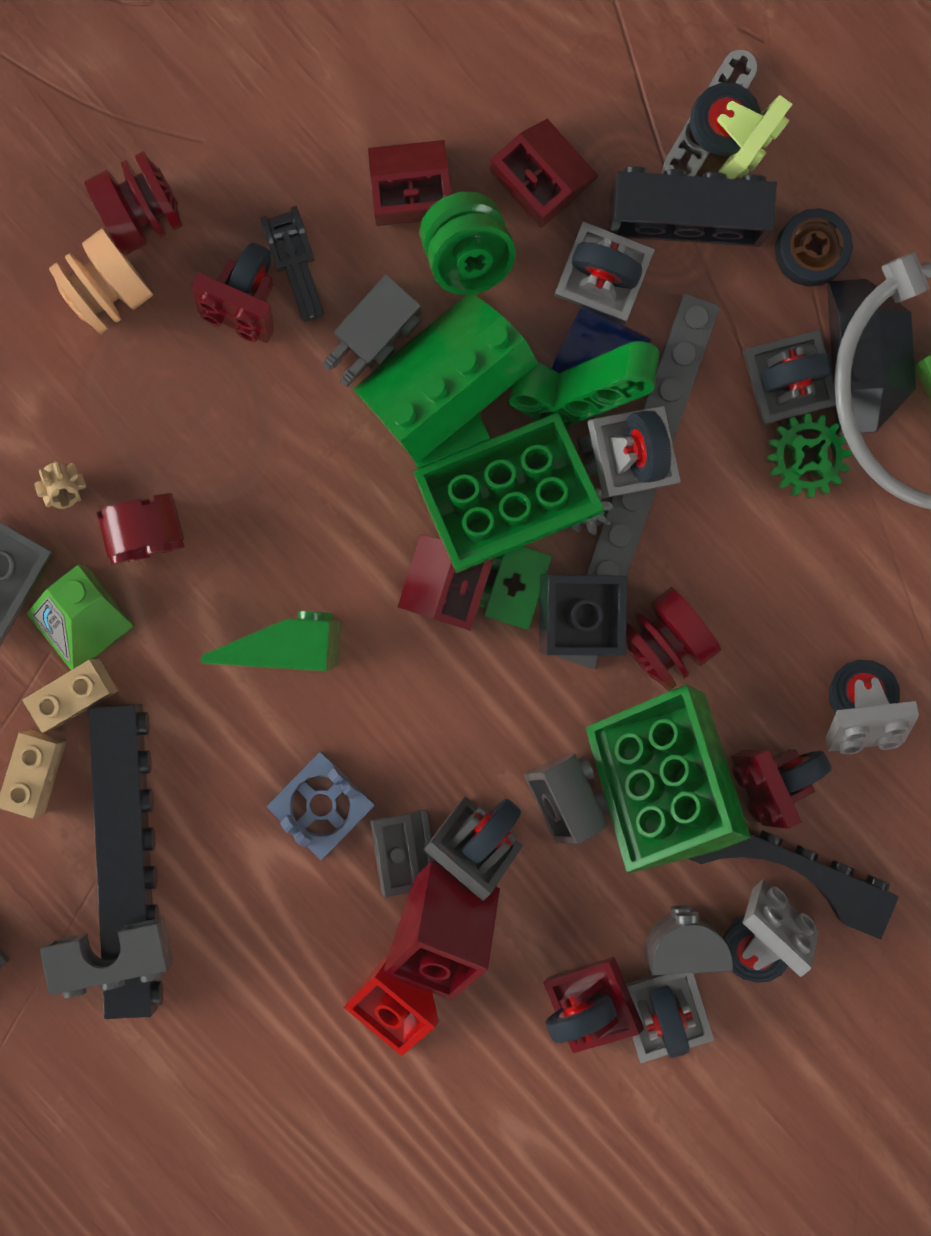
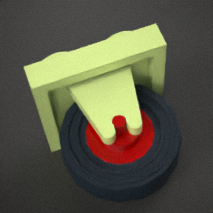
M722 82L708 87L696 99L690 113V128L694 139L704 150L714 155L729 156L718 172L725 173L727 179H735L737 176L742 179L749 171L752 172L765 156L766 151L761 147L766 148L772 139L775 140L786 127L789 119L784 115L792 104L779 95L761 112L757 99L748 89L736 83Z

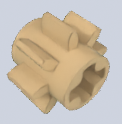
M54 461L44 469L39 470L42 481L35 482L34 486L38 497H43L46 507L54 506L55 508L66 509L73 506L77 501L82 500L78 490L86 488L83 475L77 473L74 463L67 465L63 462Z

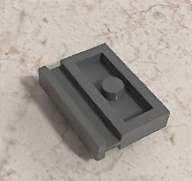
M426 810L370 820L381 895L385 898L410 893L415 877L431 861L435 862V859L423 850L431 840Z

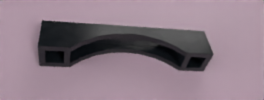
M765 830L761 831L760 836L749 832L751 838L715 852L688 858L699 864H705L719 859L746 857L765 859L784 865L812 882L828 901L836 918L843 924L880 940L899 896L888 890L890 883L869 874L866 880L853 875L855 870L853 867L834 859L831 865H827L817 860L819 853L801 845H797L795 851L781 845L783 838Z

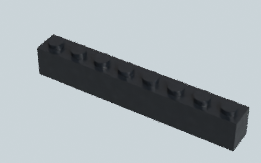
M143 704L104 705L88 708L101 959L114 960L119 957L121 948L118 932L125 925L159 918L158 904H153L152 889L157 888L156 866H151L150 851L155 850L156 837L154 827H149L148 812L153 811L154 798L152 789H147L146 774L151 773L152 759L150 751L145 750L144 735H149L150 721L148 712H143ZM140 977L126 979L125 985L119 988L103 990L104 1019L151 1017L158 1009V1005L163 1003L162 981L141 982Z

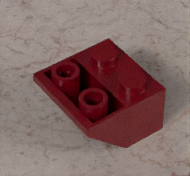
M548 118L519 133L492 157L490 162V172L540 228L546 225L599 176Z
M445 140L368 148L376 226L421 222L431 206L442 198L451 195Z
M420 534L397 607L471 631L493 559L456 573L441 539Z

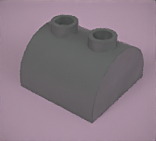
M570 753L523 774L556 843L579 844L608 826L605 815L610 812L606 798L600 791L594 794L588 782L589 779L594 777V772L585 757L577 759L575 753Z
M678 905L671 907V914L659 919L652 926L646 937L645 960L653 975L733 971L732 956L727 944L706 919L699 916L698 912H694V906Z

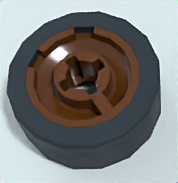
M821 208L806 209L793 216L779 233L775 245L776 262L782 273L792 282L807 287L823 285L834 279L848 264L853 250L852 234L845 221L834 212ZM814 241L819 244L820 251L818 254L811 249H806L809 242Z

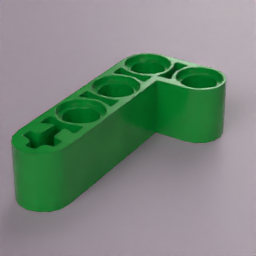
M634 341L560 374L538 362L533 369L511 386L509 403L513 408L536 421L559 413L564 426L569 427L653 392L660 352L656 346L650 343Z

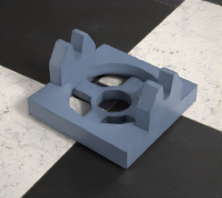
M320 751L266 807L281 821L280 825L283 830L293 835L297 844L304 848L307 846L322 860L375 806V803ZM321 776L330 778L334 784L328 790L320 789L315 791L306 781L310 778ZM297 790L307 799V812L298 821L294 817L292 808L294 794ZM342 792L348 796L350 802L349 814L346 820L336 811V798ZM325 794L332 800L333 806L330 813L320 816L312 811L310 804L315 795ZM326 819L337 828L335 831L326 834L311 833L306 830L314 820L322 821Z

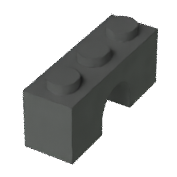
M164 917L125 925L118 932L121 949L119 957L114 960H104L93 953L88 933L46 943L40 948L49 996L62 993L63 998L67 999L87 993L86 988L101 985L102 990H111L124 986L126 979L140 977L141 982H149L164 977L163 972L167 971L173 964Z

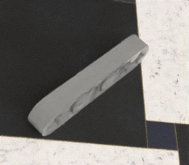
M746 50L730 52L708 87L722 82L727 83L734 69L732 66L742 62L746 65L744 68L746 74H740L735 83L748 89L757 72L755 57ZM690 118L667 155L662 167V174H664L665 170L675 169L671 163H680L687 150L693 154L686 166V171L690 173L687 176H696L710 152L690 140Z

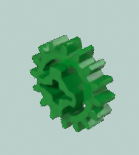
M810 413L802 416L801 424L792 417L787 420L789 430L782 426L777 427L774 431L779 440H769L767 442V446L774 449V454L766 456L765 461L775 464V468L768 474L770 477L779 475L782 478L777 486L779 489L788 485L792 486L791 496L793 497L798 496L802 489L807 499L815 496L816 488L822 495L830 493L828 483L834 486L840 485L842 480L837 475L838 472L845 473L850 469L842 461L844 458L851 456L852 451L842 450L841 445L846 442L844 436H836L835 433L839 428L837 423L830 427L825 426L826 416L818 417L815 423H813ZM812 431L818 435L813 439H805L796 433ZM818 445L811 457L813 461L799 467L805 456L803 451ZM829 445L832 450V463L828 460L827 447ZM784 449L789 453L788 467H786L784 462ZM804 473H812L815 477H819L820 480L807 482L798 478Z

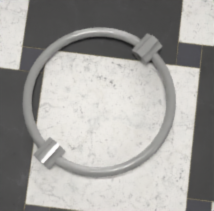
M912 252L881 266L886 280L865 298L850 320L837 355L834 389L837 413L844 437L862 468L878 485L893 496L909 504L931 509L930 493L916 490L902 483L891 475L873 456L860 433L851 398L853 358L860 336L871 316L891 295H893L895 303L917 296L930 288L926 279L931 278V262L920 264L916 252Z

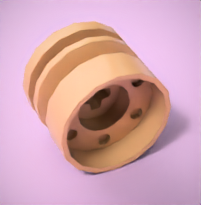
M101 228L82 243L84 251L89 258L88 262L83 264L70 252L65 255V259L74 271L71 275L58 262L49 267L62 297L82 321L84 320L90 324L99 334H103L109 329L99 314L103 310L116 323L121 320L119 312L114 305V302L119 298L129 308L135 310L153 296L152 291L127 257L120 252L112 238Z

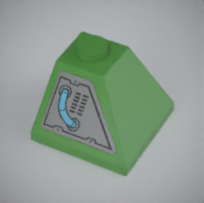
M84 565L75 566L47 588L26 613L71 670L90 659H94L135 626L91 569Z

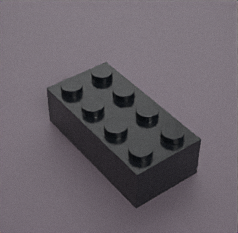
M627 167L624 171L617 172L611 190L608 231L625 238L761 247L774 230L777 182L766 181V177L762 175H745L742 179H727V175L721 172H707L703 174V177L687 176V171L679 169L665 170L664 174L648 173V169L643 167Z

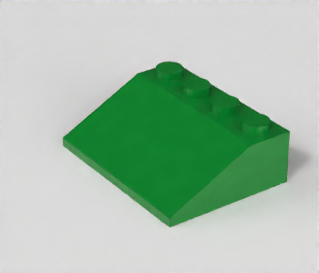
M475 294L465 295L391 356L383 365L379 366L357 384L353 390L417 464L533 369L538 362L525 338L499 312Z
M559 413L413 471L421 496L456 573L605 513Z
M298 611V619H285L201 655V663L328 671L339 667L341 621L332 620L333 613Z
M685 684L585 727L627 873L715 852L751 838L705 693Z

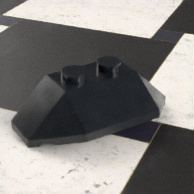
M867 279L827 282L834 386L837 355L846 328L861 303L877 287ZM892 297L887 298L869 319L860 336L853 358L851 398L860 433L876 432L916 390L911 311L899 302L895 303ZM835 406V420L836 423L839 425V428L836 431V435H843V431L839 422L837 408Z

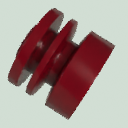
M144 151L135 155L142 171L137 175L127 160L121 162L126 181L119 184L108 170L84 181L86 190L102 222L124 256L147 245L143 230L144 225L149 223L160 237L166 235L159 219L164 215L174 230L183 226L174 193L160 168L148 158Z
M672 587L651 602V607L658 618L654 623L639 612L634 615V619L642 630L640 634L626 622V645L629 653L650 678L660 683L668 692L677 685L668 672L671 667L682 679L689 676L688 670L682 661L685 656H688L696 664L702 666L722 650L703 620Z

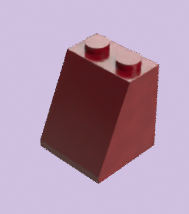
M431 861L413 881L384 966L383 974L446 999H455L488 970L500 888L495 887L492 893L482 901L441 864Z

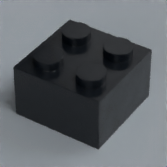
M540 574L539 652L545 655L626 656L627 576Z

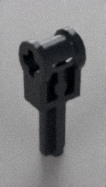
M297 205L291 207L290 212L269 219L267 216L260 217L278 272L286 270L302 320L309 322L322 317L324 311L308 263L315 261Z

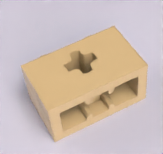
M90 659L22 699L40 731L45 733L55 730L85 712L88 708L117 693L118 689L100 659Z
M34 730L18 733L0 792V809L32 819L45 814L67 740Z

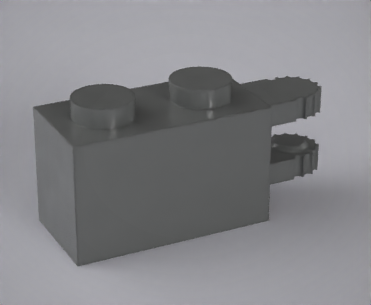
M385 274L334 331L340 343L326 358L322 366L328 371L332 370L351 351L359 359L345 371L340 381L346 387L350 386L367 367L371 369L376 362L380 366L383 365L396 350L392 346L402 334L408 337L421 322V319L418 317L421 314V306Z

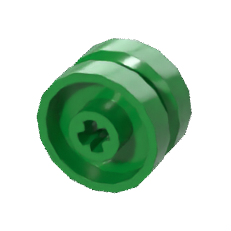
M458 192L439 200L430 207L423 217L419 231L421 243L434 279L444 290L457 295L481 293L490 290L503 281L513 268L516 256L514 242L508 228L505 226L499 207L490 197L478 192Z

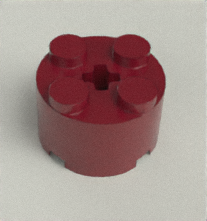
M172 493L153 495L154 501L150 502V499L141 500L139 498L115 504L96 512L107 557L110 559L111 565L127 561L128 563L150 558V554L167 553L185 548L183 542L184 535Z

